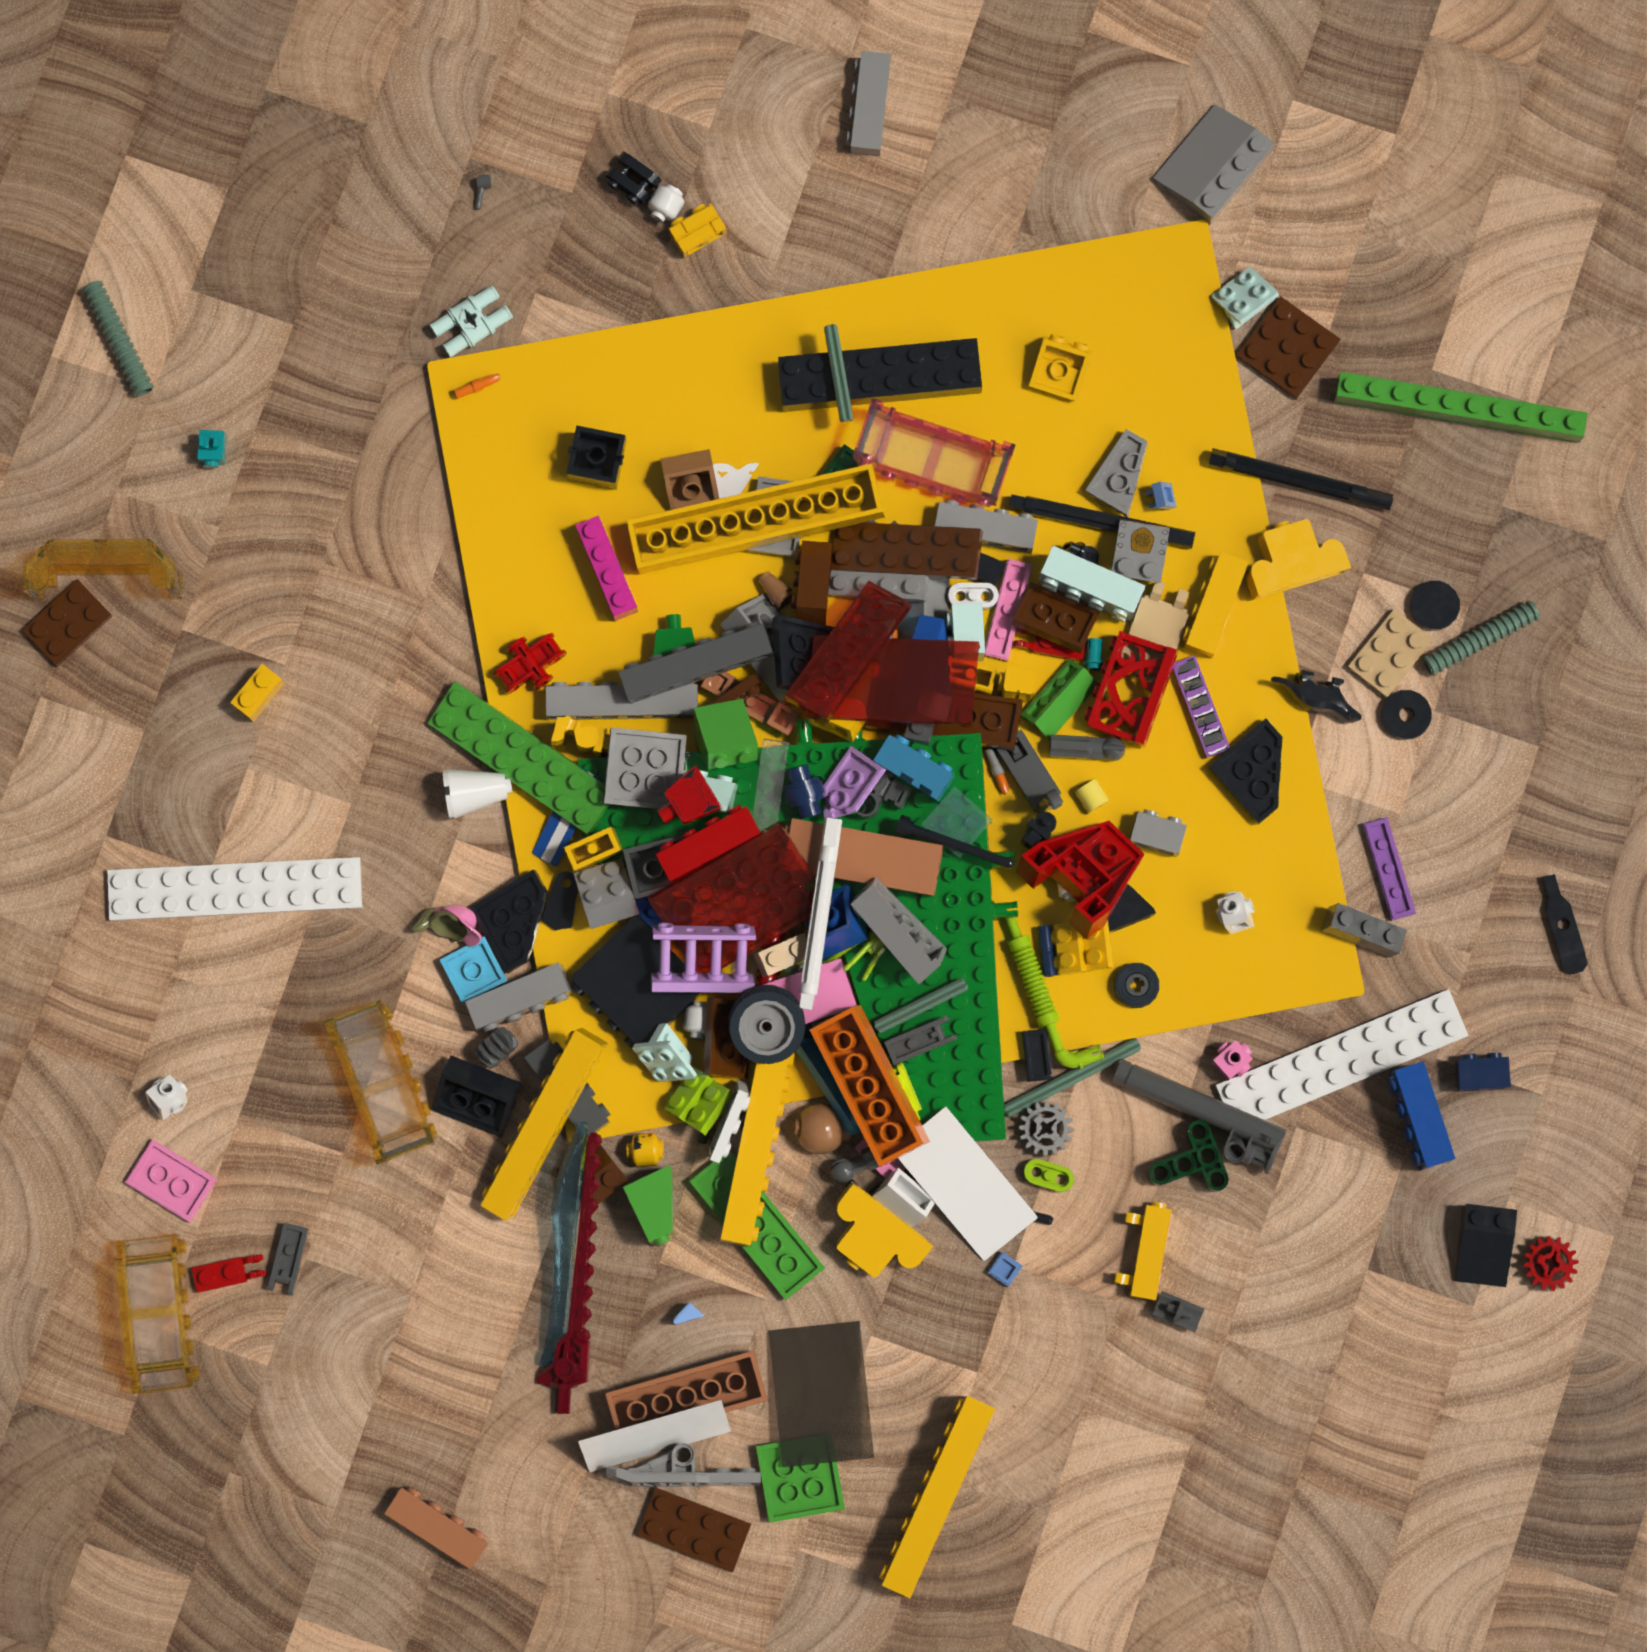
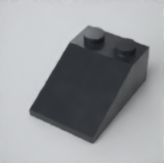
M1474 1204L1462 1206L1455 1281L1506 1287L1515 1238L1517 1210Z

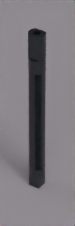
M1212 448L1209 457V464L1389 511L1392 506L1393 494L1215 448Z
M1011 494L1009 508L1021 510L1023 513L1118 533L1120 519L1168 527L1170 529L1167 544L1190 549L1193 547L1194 531L1030 496L1022 497Z

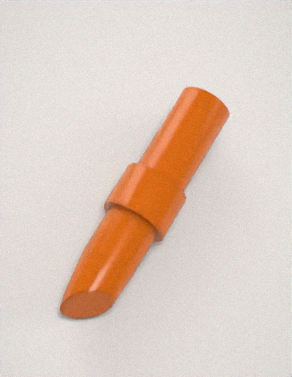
M497 373L481 379L478 378L470 381L469 384L454 389L456 398L459 399L473 392L477 393L483 390V388L498 382L500 375Z

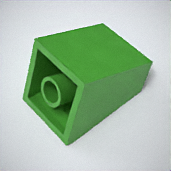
M743 698L694 708V742L708 770L758 760V743Z
M668 1165L623 1187L650 1245L656 1244L657 1247L670 1242L669 1236L674 1234L673 1172Z

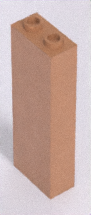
M792 818L791 824H786L784 838H788L787 849L782 848L780 863L784 864L783 869L817 875L824 824ZM841 827L834 878L868 884L877 877L886 888L935 896L944 846Z

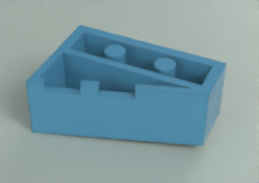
M899 734L895 738L889 735L873 761L939 802L955 778L954 774L951 773L953 768L942 761L936 764L929 759L931 755L919 747L916 751L908 746L910 741Z

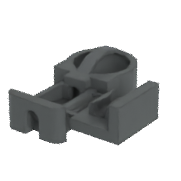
M885 771L873 788V791L868 795L869 799L861 813L857 811L856 813L864 819L873 818L879 812L883 800L887 802L888 799L894 801V806L902 810L912 789L894 780L892 773ZM905 791L898 803L897 801L899 797L901 796L902 792ZM875 800L874 810L867 814Z

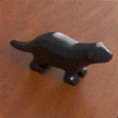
M1305 670L1295 674V682L1281 677L1271 678L1272 682L1285 687L1295 702L1305 710L1328 712L1345 723H1354L1362 718V715L1348 704L1339 689V686L1344 683V679L1333 677L1332 682L1326 681L1325 685H1316L1313 681L1309 680L1313 678L1314 672Z

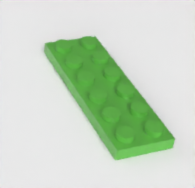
M729 1151L726 1158H721L720 1163L712 1162L689 1181L723 1224L737 1161L731 1151ZM762 1191L760 1201L765 1203L762 1217H756L755 1226L760 1227L757 1242H751L750 1247H742L786 1301L823 1271L825 1267Z

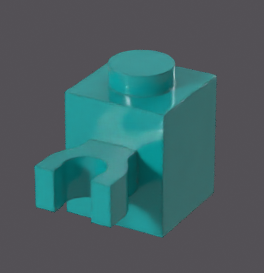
M199 430L197 456L199 463L204 464L203 467L216 469L219 465H225L227 447L225 431Z

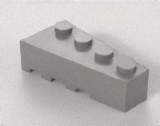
M877 877L854 896L851 905L855 914L863 918L918 984L924 981L941 965L947 948Z

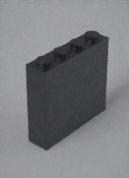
M638 915L632 917L570 977L574 982L571 987L581 997L584 994L591 1000L589 1003L590 1007L598 1015L603 1012L609 1018L606 1023L616 1033L619 1030L623 1032L626 1036L624 1041L631 1049L634 1044L648 1043L659 1024L667 1023L670 1026L685 1011L686 1007L690 1006L704 993L652 992L651 973H657L660 968V939H653L652 930ZM670 949V971L672 973H683L685 971V964Z

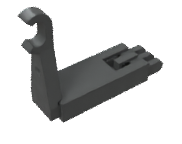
M1022 730L1018 731L1015 751L1009 750L1008 752L1007 749L995 748L1033 811L1037 810L1040 814L1062 806L1061 791Z

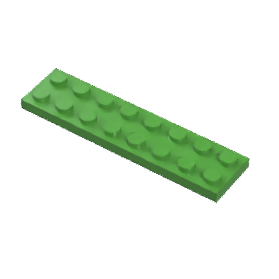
M454 681L428 722L429 725L498 773H505V777L510 778L511 782L588 835L592 833L610 805L603 804L605 787L603 782L456 681Z

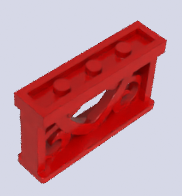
M1119 631L1118 636L1114 635L1109 647V650H1112L1110 660L1105 659L1101 673L1104 674L1101 684L1097 683L1095 686L1093 697L1096 699L1093 707H1088L1084 721H1087L1089 729L1146 747L1176 662L1178 651L1177 649ZM1128 645L1136 646L1140 651V661L1135 662V656L1132 652H1130L1131 656L1129 659H1123V648ZM1144 648L1164 654V658L1145 660ZM1118 662V664L1122 666V668L1113 673L1116 663ZM1144 669H1148L1147 676L1150 673L1155 675L1154 681L1147 682L1145 680ZM1139 671L1140 682L1146 690L1151 692L1149 698H1136L1125 708L1119 697L1116 683L1129 674ZM1107 689H1108V692H1109V695H1110V698H1111L1112 701H1110V700L1103 701V700H1104V697H1105V695H1106ZM1136 704H1141L1144 707V711L1141 714L1136 713V709L1131 714L1130 710ZM1104 708H1109L1111 711L1107 718L1114 717L1117 712L1121 715L1115 723L1106 725L1100 720V713ZM1125 720L1138 732L1135 736L1117 730V728Z

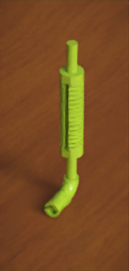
M1006 917L1005 919L1013 938L1012 941L1008 942L1010 951L1014 953L1012 956L1015 957L1014 962H1017L1016 966H1019L1017 970L1020 971L1019 975H1022L1021 980H1024L1022 983L1025 984L1024 989H1027V997L1031 998L1029 1002H1032L1031 1007H1034L1032 1010L1035 1011L1034 1016H1037L1038 1027H1046L1055 1052L1053 1055L1057 1062L1064 1067L1083 1069V1066L1104 1060L1103 1052L1092 1055L1102 1050L1099 1044L1079 1052L1077 1050L1069 1052L1067 1049L1064 1050L1055 1025L1060 1019L1057 1011L1054 1010L1055 1006H1052L1054 1002L1051 1001L1052 997H1049L1050 992H1047L1049 989L1045 988L1047 984L1044 983L1045 979H1042L1044 975L1041 974L1042 970H1039L1040 965H1037L1039 962L1035 961L1037 957L1034 956L1035 952H1032L1034 948L1030 947L1032 943L1029 935L1022 936L1016 917Z

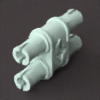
M493 285L474 297L473 295H468L467 299L453 308L449 307L447 314L429 324L436 337H439L454 326L460 327L461 334L443 344L450 358L468 346L470 348L475 347L476 343L490 334L494 335L496 328L513 318L506 305L489 316H483L481 313L484 307L500 298ZM466 315L471 317L473 320L475 319L476 328L474 327V325H471V323L467 322Z

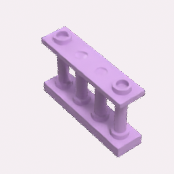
M671 923L652 925L653 939H660V968L657 973H651L652 992L744 993L746 990L754 987L753 974L746 972L747 940H756L754 926L745 923H739L735 926H673ZM670 940H686L685 971L683 973H672L670 971ZM696 940H711V970L708 974L695 971ZM722 940H737L736 972L733 974H723L721 972Z

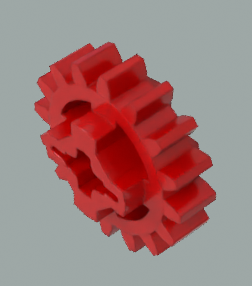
M1546 1236L1545 1243L1538 1238L1536 1239L1537 1246L1532 1244L1528 1246L1531 1253L1523 1254V1257L1528 1259V1262L1522 1264V1267L1529 1269L1525 1277H1533L1531 1285L1539 1282L1540 1290H1544L1546 1286H1549L1550 1292L1555 1291L1556 1285L1560 1289H1564V1281L1568 1283L1573 1282L1570 1274L1578 1273L1573 1268V1265L1578 1264L1579 1260L1572 1259L1576 1251L1568 1250L1569 1242L1563 1245L1560 1244L1561 1237H1557L1552 1242L1551 1236ZM1550 1247L1547 1254H1537L1542 1248ZM1560 1252L1564 1254L1567 1263L1562 1261ZM1552 1257V1262L1556 1264V1267L1548 1270L1545 1260H1549ZM1534 1264L1538 1265L1541 1271L1540 1276L1537 1274ZM1557 1272L1564 1273L1558 1280L1550 1281L1553 1274Z

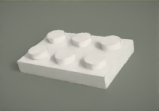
M738 1079L732 1091L735 1094L726 1105L709 1146L710 1160L720 1163L722 1157H727L731 1148V1134L736 1135L741 1124V1120H739L741 1110L746 1111L751 1099L747 1083Z

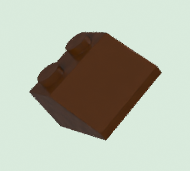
M587 1145L556 1169L580 1203L582 1200ZM602 1145L595 1151V1155L599 1156L601 1160V1165L594 1172V1176L598 1178L600 1183L598 1189L593 1193V1198L597 1200L598 1204L628 1181L626 1175Z

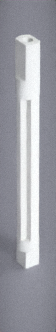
M825 817L800 985V1008L813 1010L815 995L818 993L842 827L841 819Z

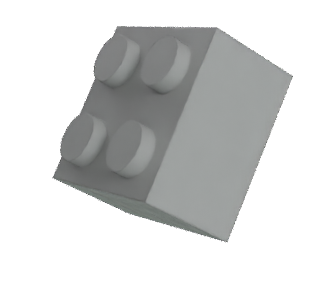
M622 858L574 873L590 929L639 914Z

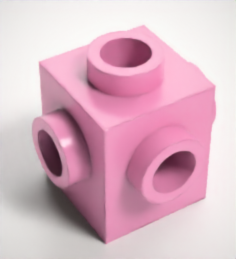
M1235 1040L1230 1044L1227 1041L1217 1050L1220 1055L1211 1062L1229 1081L1236 1074L1241 1077L1251 1068L1248 1063L1253 1059L1250 1056L1252 1051L1244 1042L1239 1044ZM1230 1056H1235L1237 1062H1232Z

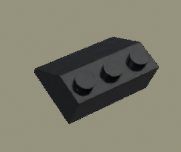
M451 1055L441 1073L431 1110L502 1137L522 1083Z

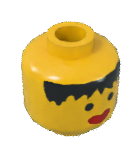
M655 1133L635 1134L632 1137L631 1143H627V1158H632L636 1167L657 1166L660 1159H664L663 1139H659Z

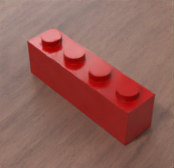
M738 805L727 811L729 816L721 820L715 817L706 822V828L699 832L693 829L682 835V841L676 844L670 841L659 847L661 852L657 853L656 856L669 881L674 882L763 835L747 806L742 808L741 805Z

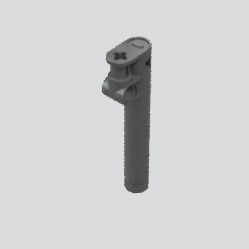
M1121 1060L1114 1075L1113 1083L1120 1086L1124 1085L1127 1089L1229 1132L1230 1135L1224 1147L1225 1157L1234 1163L1243 1162L1247 1165L1252 1163L1265 1169V1174H1269L1287 1129L1136 1064L1133 1065L1127 1060ZM1232 1144L1241 1146L1243 1151L1235 1150Z

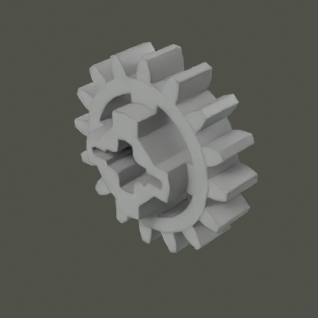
M1049 1101L1045 1102L1044 1107H1041L1037 1102L1035 1103L1036 1110L1033 1111L1028 1107L1026 1111L1029 1116H1021L1020 1118L1025 1122V1125L1018 1127V1130L1025 1133L1020 1137V1140L1027 1139L1028 1143L1025 1148L1033 1146V1154L1035 1155L1039 1150L1043 1151L1044 1157L1047 1156L1050 1150L1053 1155H1057V1148L1065 1150L1066 1147L1063 1142H1071L1072 1140L1067 1135V1133L1074 1131V1128L1068 1127L1072 1118L1064 1117L1067 1112L1066 1109L1061 1112L1058 1111V1103L1051 1108ZM1049 1112L1055 1115L1051 1118H1043L1039 1113ZM1031 1120L1035 1124V1133L1032 1136L1029 1132ZM1055 1121L1050 1129L1051 1135L1045 1133L1037 1137L1042 1129L1041 1123L1047 1125ZM1060 1122L1063 1125L1062 1137L1057 1133V1125ZM1040 1140H1049L1053 1145L1043 1146L1038 1144Z

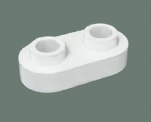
M957 583L950 588L948 601L951 606L952 604L982 603L983 609H990L997 603L999 594L997 588L990 583ZM958 593H962L965 595V599L963 601H959L956 599V595ZM983 593H987L990 595V599L988 601H984L981 599V595Z

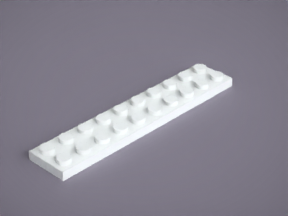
M361 858L108 870L109 921L362 909Z
M1448 989L1244 1073L1241 1077L1236 1076L1229 1081L1219 1083L1215 1087L1222 1102L1267 1120L1466 1038L1469 1035Z

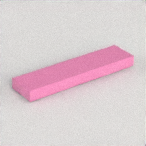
M1012 559L1007 561L985 647L986 657L1008 662L1016 631V626L1011 625L1025 595L1032 564Z

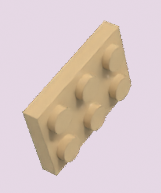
M1394 609L1347 668L1387 699L1434 639Z

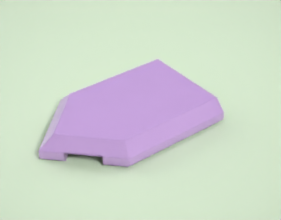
M850 746L823 785L825 793H823L825 800L824 820L825 817L835 819L857 812L886 769Z

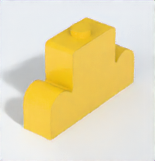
M1308 519L1291 524L1287 520L1275 524L1274 529L1265 531L1259 536L1258 543L1264 560L1255 562L1247 570L1245 577L1252 600L1254 601L1344 574L1351 566L1341 542L1329 539L1318 546Z
M851 1181L836 1202L838 1215L841 1219L851 1222L836 1241V1247L842 1254L848 1257L846 1262L857 1271L861 1267L872 1277L876 1278L895 1254L903 1267L914 1268L923 1261L934 1247L929 1240L853 1181Z

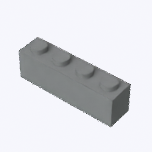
M861 51V59L856 58L854 73L859 74L858 83L853 82L852 97L856 98L855 106H850L849 121L854 122L853 130H848L846 142V145H851V153L880 156L891 54Z
M945 500L944 503L939 502L935 526L979 528L983 530L982 545L1032 554L1038 520L1033 519V516L1030 514L1019 513L1018 516L1009 515V512L1003 509H994V512L984 510V507L980 505L970 504L969 507L959 506L957 501Z
M555 963L467 1000L465 1003L476 1030H484L485 1033L498 1029V1024L504 1021L513 1023L522 1019L521 1014L530 1011L533 1014L544 1010V1005L554 1001V1004L566 1001L569 999L568 995L574 992L563 964Z

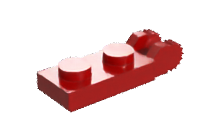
M1016 628V631L1021 634L1034 635L1035 641L1033 644L1024 640H1015L1014 647L1030 650L1036 654L1082 662L1085 645L1081 653H1077L1021 628Z
M263 1255L246 1258L238 1257L193 1267L192 1272L197 1293L247 1283L248 1280L267 1276L266 1270H256L246 1274L245 1264L259 1263L263 1260Z

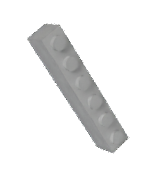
M614 681L602 682V686H592V682H577V686H567L566 682H553L552 686H546L547 720H557V717L566 716L571 717L573 720L693 718L694 708L698 707V686L692 683L632 704L627 699L623 685H617V682Z

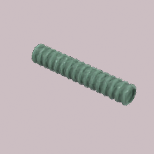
M91 282L84 287L82 292L87 295L86 300L90 301V308H94L92 312L94 315H97L96 320L100 322V328H104L102 332L104 335H107L106 340L110 342V348L114 349L113 354L117 356L116 360L120 362V368L124 369L123 374L127 376L126 381L131 383L129 387L134 390L133 395L137 397L146 395L152 391L154 385L149 383L151 379L149 376H146L147 371L143 369V363L139 362L141 359L139 356H136L137 351L133 349V343L129 342L130 337L126 335L127 331L123 328V323L119 322L121 318L119 315H116L117 310L112 308L114 304L112 301H109L110 296L106 295V288H102L103 282Z
M1528 600L1526 605L1520 604L1518 609L1515 607L1512 609V612L1507 611L1505 616L1500 615L1498 620L1494 618L1492 623H1485V627L1479 626L1477 631L1474 629L1471 631V634L1466 633L1464 638L1459 637L1457 642L1453 640L1451 645H1444V649L1439 648L1436 653L1434 651L1431 652L1430 656L1426 655L1423 657L1426 669L1431 675L1436 676L1437 672H1443L1445 667L1449 669L1451 664L1456 665L1458 660L1462 662L1465 660L1464 657H1471V653L1477 654L1478 650H1484L1486 645L1490 647L1492 642L1497 643L1499 638L1504 639L1505 635H1512V631L1517 632L1520 627L1525 628L1527 623L1530 625L1533 623V620L1538 621L1540 614L1537 607L1532 601Z

